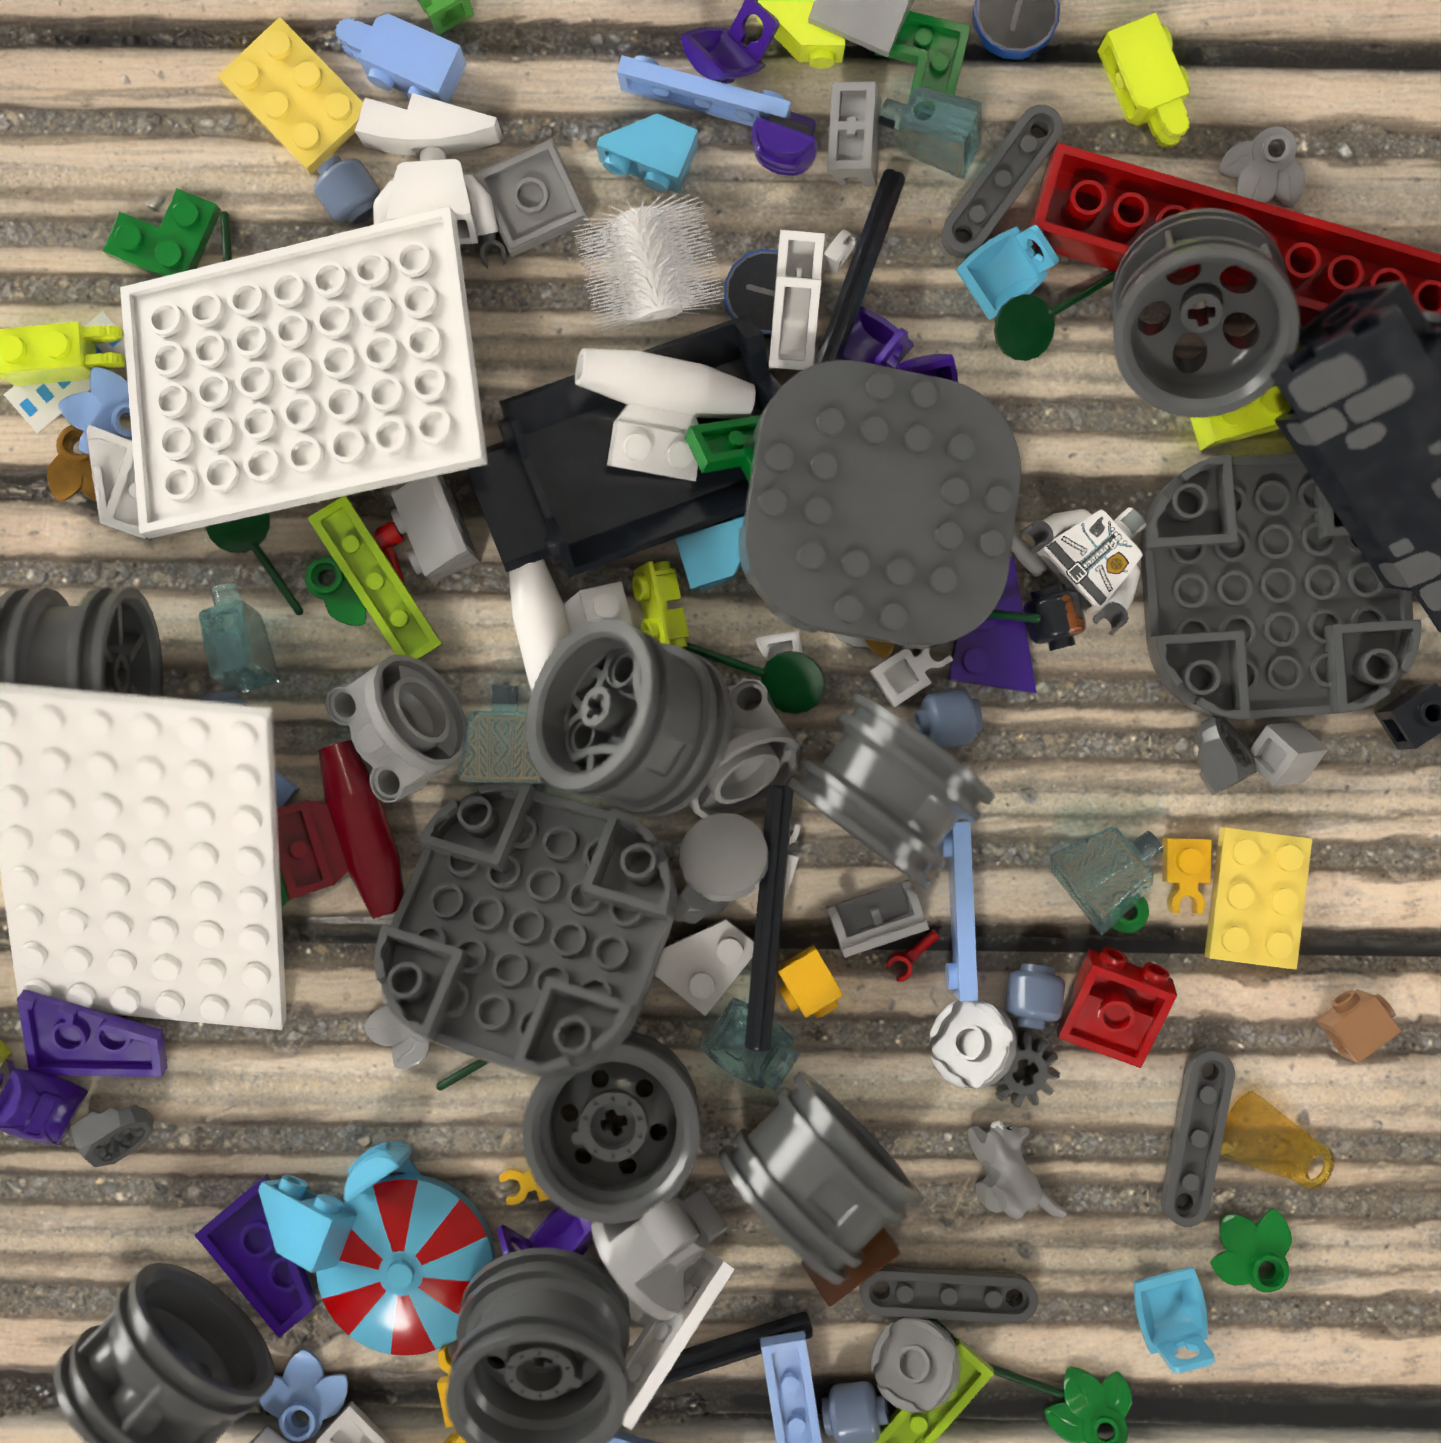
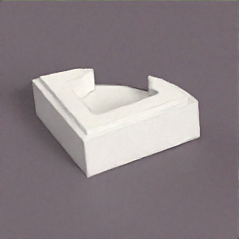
M843 229L824 252L822 268L832 275L837 274L857 245L858 238Z
M799 630L755 638L757 647L767 662L778 653L786 651L802 652Z

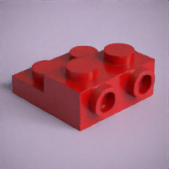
M1104 947L1101 952L1089 949L1072 984L1074 994L1057 1027V1036L1061 1040L1141 1068L1177 998L1173 979L1169 977L1170 974L1166 969L1155 963L1146 962L1143 968L1128 963V958L1116 949Z

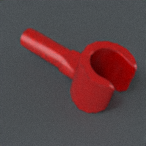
M390 521L376 529L374 538L404 583L398 557L393 547L405 540L395 523Z
M932 930L906 952L895 951L891 953L887 959L886 969L895 961L905 962L908 967L896 977V981L903 982L907 980L912 974V963L936 942L940 936L935 930Z

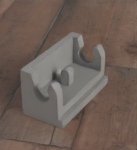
M876 81L832 83L827 171L828 173H833L836 182L841 185H846L848 177L861 179L860 182L864 186L877 185L880 136L878 120L879 115L881 116L882 101Z
M905 880L826 907L844 958L929 930L914 886H911L910 880Z

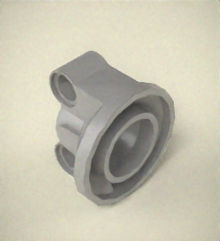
M391 655L354 682L335 687L327 695L326 709L329 716L339 725L350 726L351 739L355 749L373 767L370 774L372 792L383 802L392 803L422 790L429 778L449 768L465 754L469 739L467 721L457 696L443 677L426 663L411 656Z
M755 679L740 681L732 688L729 694L732 711L731 726L723 759L711 781L700 795L689 803L693 812L701 818L716 813H735L740 815L762 804L767 800L768 787L770 785H785L794 775L802 759L801 745L786 723L777 714L776 707L767 688L761 681ZM760 703L757 708L746 710L751 704Z
M701 1189L684 1200L677 1196H674L667 1203L662 1200L638 1220L617 1224L592 1222L591 1231L602 1260L624 1293L642 1311L657 1320L669 1321L684 1306L685 1270L705 1254L704 1250L708 1245L724 1233L728 1226Z

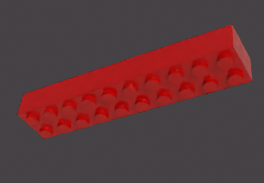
M1062 143L1057 144L1047 162L1029 227L1037 225L1058 255L1117 271L1119 263L1132 243L1157 222L1188 210L1203 208L1222 209L1251 219L1273 238L1284 259L1289 282L1298 308L1300 326H1305L1348 289L1404 281L1421 311L1441 313V254ZM1032 240L1033 245L1031 247L1040 249L1038 244ZM1200 263L1182 267L1171 272L1169 275L1178 279L1187 278L1196 272ZM1233 265L1223 270L1220 279L1226 285L1240 286L1246 283L1253 273L1240 266Z

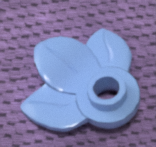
M93 367L90 372L91 392L73 394L58 403V407L67 422L75 428L84 431L79 440L78 450L88 455L89 449L86 436L88 425L132 441L131 430L124 429L119 422L121 415H130L128 382L111 370Z
M301 1349L290 1359L283 1377L274 1375L272 1386L259 1400L265 1411L278 1418L279 1428L287 1439L295 1442L307 1441L318 1433L324 1419L332 1417L340 1411L347 1396L348 1379L345 1374L324 1376V1368L319 1358L308 1349ZM295 1411H304L308 1415L309 1421H299L295 1416Z

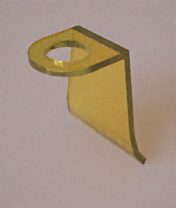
M1249 1091L1242 1096L1227 1115L1220 1151L1221 1155L1293 1180L1308 1190H1317L1329 1180L1335 1163L1332 1150L1316 1141L1253 1091ZM1322 1156L1324 1165L1321 1173L1316 1178L1310 1179L1308 1170L1311 1162L1316 1157Z

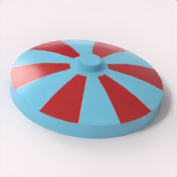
M398 1174L383 1177L348 1202H343L342 1208L356 1215L337 1266L316 1271L318 1288L325 1307L333 1320L347 1335L358 1343L378 1352L391 1355L424 1354L442 1348L457 1339L456 1331L463 1293L472 1277L486 1264L495 1260L494 1243L488 1225L480 1211L471 1200L453 1186L424 1175Z

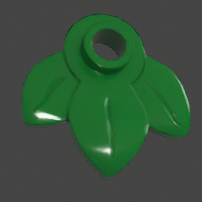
M331 555L322 556L313 560L308 565L304 576L305 585L309 592L315 597L324 600L328 614L338 622L350 626L365 625L366 608ZM326 572H333L335 574V581L330 586H323L321 584V577Z
M1274 1208L1268 1210L1256 1224L1249 1218L1239 1214H1224L1219 1224V1236L1225 1251L1220 1252L1210 1261V1265L1216 1275L1227 1284L1233 1286L1250 1284L1256 1290L1265 1293L1275 1292L1284 1287L1289 1277V1264L1285 1256L1292 1244L1291 1231L1284 1217ZM1269 1261L1271 1263L1270 1271L1263 1275L1259 1274L1258 1269L1263 1262Z
M1072 1366L1068 1367L1064 1378V1398L1066 1403L1053 1404L1044 1410L1051 1428L1061 1438L1071 1443H1126L1128 1439V1426L1125 1417L1132 1405V1395L1128 1383L1121 1373L1115 1371L1101 1383L1088 1371ZM1106 1422L1114 1427L1112 1437L1103 1439L1097 1434V1428L1101 1423Z

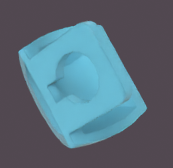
M1033 225L1022 232L1016 226L981 245L960 264L956 271L988 320L997 316L1001 306L1010 298L1021 294L1030 295L1048 276L1046 269L1056 265L1059 262V258L1037 225ZM1032 240L1038 244L1044 257L1040 253L1036 254L1031 247L1033 245Z
M391 1141L378 1144L365 1151L347 1171L349 1176L344 1190L345 1201L348 1202L383 1177L389 1176V1173L394 1170L405 1174L421 1175L409 1157L413 1151L411 1145Z
M1193 1266L1159 1273L1134 1281L1137 1319L1149 1352L1151 1354L1159 1353L1170 1370L1177 1374L1213 1365L1216 1362L1214 1353L1204 1342V1340L1208 1339L1205 1299ZM1182 1347L1199 1353L1196 1357L1190 1359L1175 1357L1178 1354L1177 1349Z

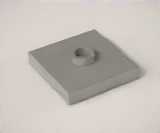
M549 139L473 174L491 196L498 229L511 257L579 227L576 225L590 222L589 220H583L589 219V216L553 139Z

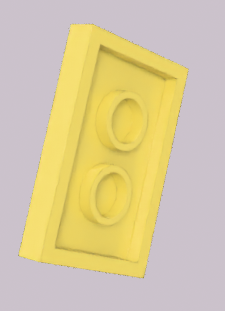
M281 17L273 22L217 76L222 84L311 175L356 133L355 129L363 102Z
M1220 827L1204 957L1297 970L1312 839Z

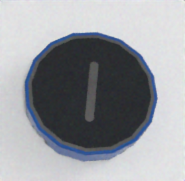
M975 0L972 25L975 33L977 31L978 36L982 39L983 46L989 52L1003 59L1021 60L1030 57L1032 53L1040 49L1042 50L1049 44L1059 23L1060 4L1058 0Z
M760 249L745 254L732 266L725 280L724 304L732 319L747 314L762 331L764 338L771 339L778 250Z

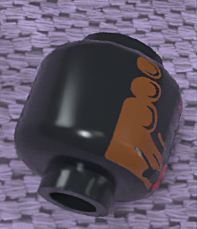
M1065 584L1031 592V600L1024 604L1023 612L1039 614L1041 616V621L1038 623L1026 622L1031 641L1036 644L1048 643L1050 651L1076 645L1074 636L1083 633L1087 627L1079 594L1074 590H1066Z

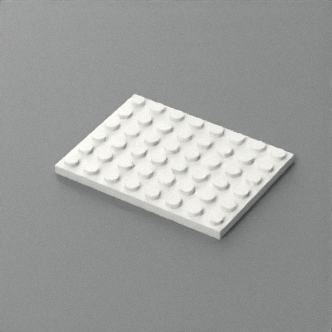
M450 206L120 287L139 534L148 539L488 464L457 219Z
M0 683V873L18 996L25 989L111 1015L282 1030L287 1020L272 708Z

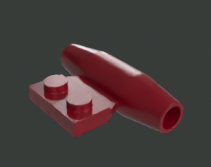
M352 740L324 747L318 750L325 803L304 800L277 809L279 868L288 900L333 886L348 872L372 919L396 912L405 892L400 857L382 801L374 795L370 787V773L360 754L355 749Z

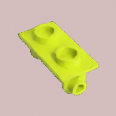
M650 561L633 570L632 590L635 599L641 604L644 618L641 623V630L656 637L661 644L677 645L682 648L687 647L686 638H689L690 635L684 609L681 607L668 610L667 602L681 599L676 569L670 567L669 561L653 564V561Z

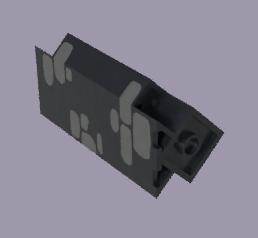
M1404 281L1348 289L1299 330L1294 354L1270 374L1290 405L1274 421L1385 588L1412 591L1438 632H1441V326L1431 327Z

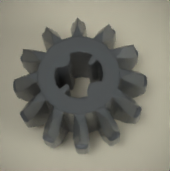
M1027 1030L1021 1031L1018 1043L1016 1042V1055L1009 1071L997 1083L990 1085L998 1086L995 1096L999 1100L1003 1101L1011 1095V1103L1019 1108L1024 1102L1025 1095L1030 1103L1035 1106L1039 1104L1037 1092L1040 1089L1047 1095L1053 1094L1054 1090L1046 1083V1080H1055L1060 1077V1072L1057 1069L1049 1067L1058 1060V1056L1054 1051H1045L1048 1042L1040 1036L1032 1042L1031 1033ZM1020 1060H1024L1028 1064L1024 1067L1026 1075L1022 1077L1015 1073L1018 1070L1017 1062Z

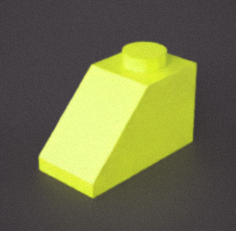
M758 0V3L779 21V28L774 38L798 62H809V65L816 69H826L832 67L835 63H842L845 39L808 23V17L814 0ZM757 16V21L763 26L761 19Z

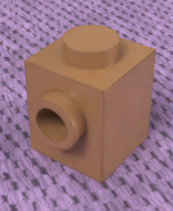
M1358 989L1340 994L1332 1001L1331 1005L1333 1007L1316 1019V1022L1341 1056L1360 1063L1402 1032L1392 1019L1396 1016L1394 1009L1381 995H1373Z

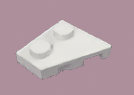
M88 425L86 436L99 522L108 527L145 539V536L139 534L132 441Z
M725 918L708 926L706 929L690 934L664 947L654 975L706 1016L753 957L754 940Z

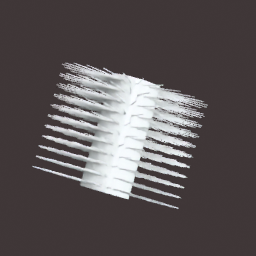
M660 195L650 206L643 207V199L641 207L632 209L630 206L631 210L625 212L611 207L622 212L619 215L595 212L597 214L615 216L616 218L583 219L608 220V222L576 225L596 226L577 230L587 232L584 234L599 232L594 235L577 237L583 238L581 240L590 239L577 243L590 241L589 243H584L587 244L584 246L602 243L595 244L597 246L583 248L588 249L586 251L589 252L597 250L601 252L580 257H595L587 260L607 257L598 261L585 262L592 264L606 261L604 263L584 267L590 268V271L587 272L598 269L603 270L597 273L586 274L589 276L609 272L593 278L609 277L589 282L608 281L586 286H595V289L592 290L608 288L599 292H593L594 294L611 291L594 297L611 296L595 299L592 302L610 299L597 303L600 305L616 301L597 307L612 306L594 312L613 310L604 314L615 313L596 319L611 318L598 323L614 320L618 321L602 326L618 322L622 323L614 326L628 323L619 328L636 321L639 322L631 327L640 322H645L642 325L644 326L647 322L656 323V321L665 319L669 323L668 318L674 316L682 318L677 316L680 313L700 314L682 312L683 310L711 309L691 307L717 304L694 305L718 300L712 299L698 302L722 295L704 297L715 293L704 292L720 287L700 290L719 284L701 286L717 280L697 283L713 277L698 278L716 274L712 272L698 275L710 271L708 269L694 272L713 266L695 268L703 264L712 263L710 261L692 265L707 259L692 260L711 255L706 254L692 257L709 251L689 254L698 250H705L704 248L690 249L707 244L702 243L686 247L705 240L687 242L706 237L700 236L686 239L699 235L697 234L700 232L698 230L690 232L686 230L702 227L696 223L703 221L692 224L687 223L685 225L681 224L701 220L697 218L688 220L687 218L702 214L693 215L696 214L693 212L699 210L685 214L681 213L701 207H690L685 210L674 211L701 202L686 206L681 205L691 201L688 200L669 207L671 204L685 198L682 197L661 208L658 207L666 201L656 207L652 206L661 197ZM681 205V206H679V207H677V208H674V209H671V210H667V209L673 208V207H675V206ZM687 214H691V215H688V216H686V217H684V218H677V217H680V216H684V215H687ZM611 223V224H606V225H595V224ZM686 226H693L691 228L680 229ZM605 227L594 231H582L593 228ZM692 232H697L690 236H683ZM608 245V246L603 247V248L590 250V249H593V248H595V247H600V246ZM610 264V265L605 266V267L594 268V267H597V266ZM612 283V284H610V285H606V286H602V287H596V286L601 285V284Z

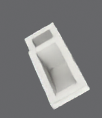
M414 93L411 95L407 110L365 98L355 129L364 148L390 154L420 156V152L426 147L440 148L444 151L445 155L469 152L498 144L502 138L497 117Z
M780 230L769 356L770 368L804 370L813 366L825 233Z

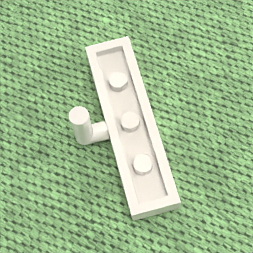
M707 1249L704 1250L705 1254L698 1261L685 1270L684 1306L669 1321L655 1319L642 1311L628 1297L630 1319L643 1328L640 1336L625 1357L628 1372V1400L622 1425L632 1430L646 1409L653 1395L672 1369L675 1361L735 1270Z

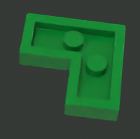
M909 11L888 56L891 59L917 65L907 106L920 109L922 107L921 104H923L921 94L924 95V99H928V96L925 95L928 93V90L934 93L933 97L941 101L938 98L939 96L946 95L952 100L951 103L953 104L954 99L952 98L955 95L971 25ZM875 52V55L885 57V56H883V55L878 54V53ZM919 89H927L925 94L921 92L922 90L919 91ZM929 98V100H924V102H931L927 104L924 103V105L928 107L926 111H928L929 108L930 111L931 109L936 110L940 108L949 116V113L944 109H951L950 105L949 107H939L942 105L944 106V101H941L939 103L940 105L938 106L936 103L930 101L931 98Z
M176 188L160 227L119 211L103 252L113 259L157 277L197 269L222 210L212 202Z
M761 415L690 426L685 435V440L701 472L706 473L741 466L749 482L755 447L753 436Z

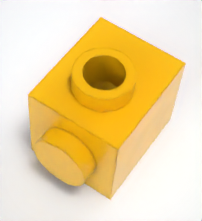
M814 944L778 965V973L785 983L784 986L779 988V991L792 1012L800 1008L805 1018L813 1013L816 1018H820L839 1006L837 999L844 995Z

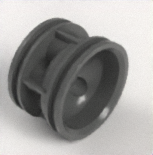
M1203 208L1169 216L1142 233L1126 251L1117 268L1112 286L1115 358L1119 370L1129 387L1141 399L1157 409L1178 416L1199 418L1222 415L1240 409L1258 399L1275 384L1270 374L1294 354L1299 335V313L1284 259L1273 238L1260 225L1243 215L1228 210ZM1200 263L1196 272L1187 278L1178 279L1169 275L1171 272L1182 267ZM1233 265L1240 266L1253 273L1251 278L1240 286L1226 285L1220 279L1223 270ZM1205 300V308L1195 309V302ZM1164 301L1171 307L1167 318L1160 323L1148 324L1139 319V314L1144 307L1152 302ZM1242 312L1254 318L1256 324L1248 334L1232 336L1223 329L1225 318L1232 313ZM1188 333L1198 334L1205 342V347L1198 356L1191 359H1183L1174 354V346L1182 336Z
M152 1263L143 1267L134 1276L131 1283L126 1285L116 1297L114 1311L101 1325L85 1330L59 1358L54 1370V1386L59 1404L67 1420L85 1443H216L238 1418L244 1416L252 1409L256 1401L263 1397L274 1381V1364L271 1353L261 1333L247 1314L210 1281L186 1268L169 1263Z

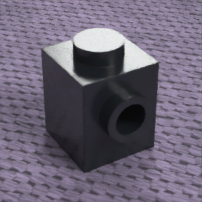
M1437 683L1417 685L1374 712L1397 749H1417L1441 733V687Z

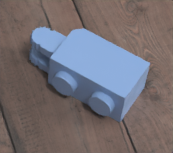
M388 13L377 17L373 26L358 20L354 21V18L349 19V17L347 19L343 18L336 25L335 35L340 44L342 43L344 52L350 58L354 57L356 61L362 64L367 74V79L372 84L386 91H391L392 87L407 93L406 95L409 99H411V95L414 93L449 104L467 65L460 45Z

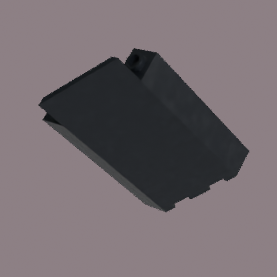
M747 314L642 351L704 364L754 384L756 391L755 403L749 417L761 415L769 401L782 387L769 372L763 333ZM575 375L499 401L504 418L498 420L497 423L504 441L486 447L488 464L466 469L506 573L520 568L527 563H533L550 557L553 564L561 562L569 578L745 513L749 482L741 466L702 473L698 466L696 481L607 466L613 423L626 404L576 385ZM697 418L698 425L732 420L721 418Z

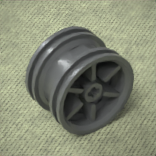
M98 587L90 590L82 598L79 606H69L66 599L58 591L50 588H37L33 590L14 588L7 590L0 596V683L162 698V650L156 621L147 599L139 590L132 587H121L115 590L108 587Z
M856 693L849 701L854 708L851 715L841 712L836 718V721L844 730L843 737L822 764L815 765L806 759L800 767L807 774L801 782L791 778L787 786L881 858L927 890L932 882L925 875L931 867L941 871L946 864L938 856L937 847L958 819L965 818L976 823L981 817V813L976 809L977 805L980 802L990 805L995 795L978 777L926 736L877 703Z
M631 1031L623 1043L597 1065L569 1076L556 1078L541 1077L532 1091L524 1113L522 1141L527 1165L535 1182L547 1197L571 1215L591 1222L611 1224L638 1220L662 1200L666 1203L671 1200L690 1176L699 1150V1104L696 1087L686 1066L671 1049L655 1038ZM597 1070H604L609 1075V1083L604 1087H596L592 1082V1075ZM643 1079H648L653 1084V1092L647 1097H641L636 1092L637 1083ZM567 1104H572L578 1109V1117L574 1121H567L562 1116V1108ZM614 1109L618 1116H626L622 1120L621 1128H615L613 1122L605 1123L604 1120L607 1119L609 1110ZM661 1123L666 1126L667 1134L663 1139L655 1140L650 1136L649 1130L654 1124ZM578 1149H587L592 1154L591 1162L588 1164L579 1163L575 1158V1153ZM633 1159L637 1165L635 1171L632 1173L622 1172L619 1168L621 1160Z
M550 1247L528 1248L505 1254L493 1260L472 1277L462 1297L456 1331L458 1348L453 1355L446 1392L448 1416L458 1434L467 1443H608L613 1439L623 1424L627 1409L628 1372L625 1357L630 1341V1307L627 1295L607 1268L592 1258L573 1251Z

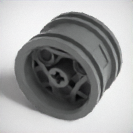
M602 618L589 621L573 630L556 646L544 663L535 681L528 704L526 720L527 747L532 764L539 775L554 787L590 798L601 797L614 807L628 810L638 815L650 818L667 816L684 808L700 795L713 778L723 759L730 736L732 715L729 691L722 674L712 662L677 645L661 644L656 637L618 619Z
M799 1071L793 1077L797 1087L793 1091L783 1087L777 1093L780 1104L752 1132L747 1129H741L735 1135L737 1147L725 1145L719 1151V1159L733 1184L770 1229L808 1266L828 1281L840 1285L848 1277L845 1265L857 1268L865 1260L861 1249L890 1220L900 1224L907 1217L906 1211L903 1208L907 1203L916 1208L924 1199L912 1180L872 1134L822 1085L805 1072Z

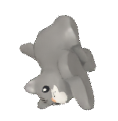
M995 1121L990 1125L988 1133H985L978 1126H971L969 1128L968 1137L971 1149L981 1164L985 1166L987 1173L986 1178L976 1183V1194L980 1202L988 1210L996 1213L1003 1211L1009 1217L1021 1219L1025 1212L1031 1211L1040 1205L1052 1216L1066 1217V1209L1057 1204L1041 1189L1037 1177L1029 1169L1022 1157L1021 1144L1023 1139L1030 1133L1028 1127L1018 1128L1017 1125Z

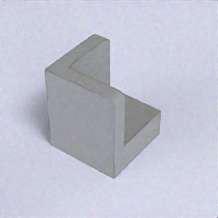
M1287 722L1266 725L1249 751L1253 756L1256 770L1274 787L1305 782L1329 749L1300 723Z

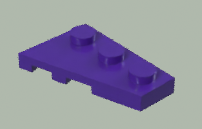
M1011 556L1007 582L994 610L1023 612L1015 560ZM986 618L976 629L954 640L953 661L950 663L948 680L1031 694L1037 693L1025 622Z
M25 989L17 997L28 1069L31 1071L55 1076L162 1077L168 1068L162 1029Z
M267 1173L194 1236L277 1337L280 1338L309 1314L318 1303L305 1269L276 1253L258 1191L261 1182L270 1181Z

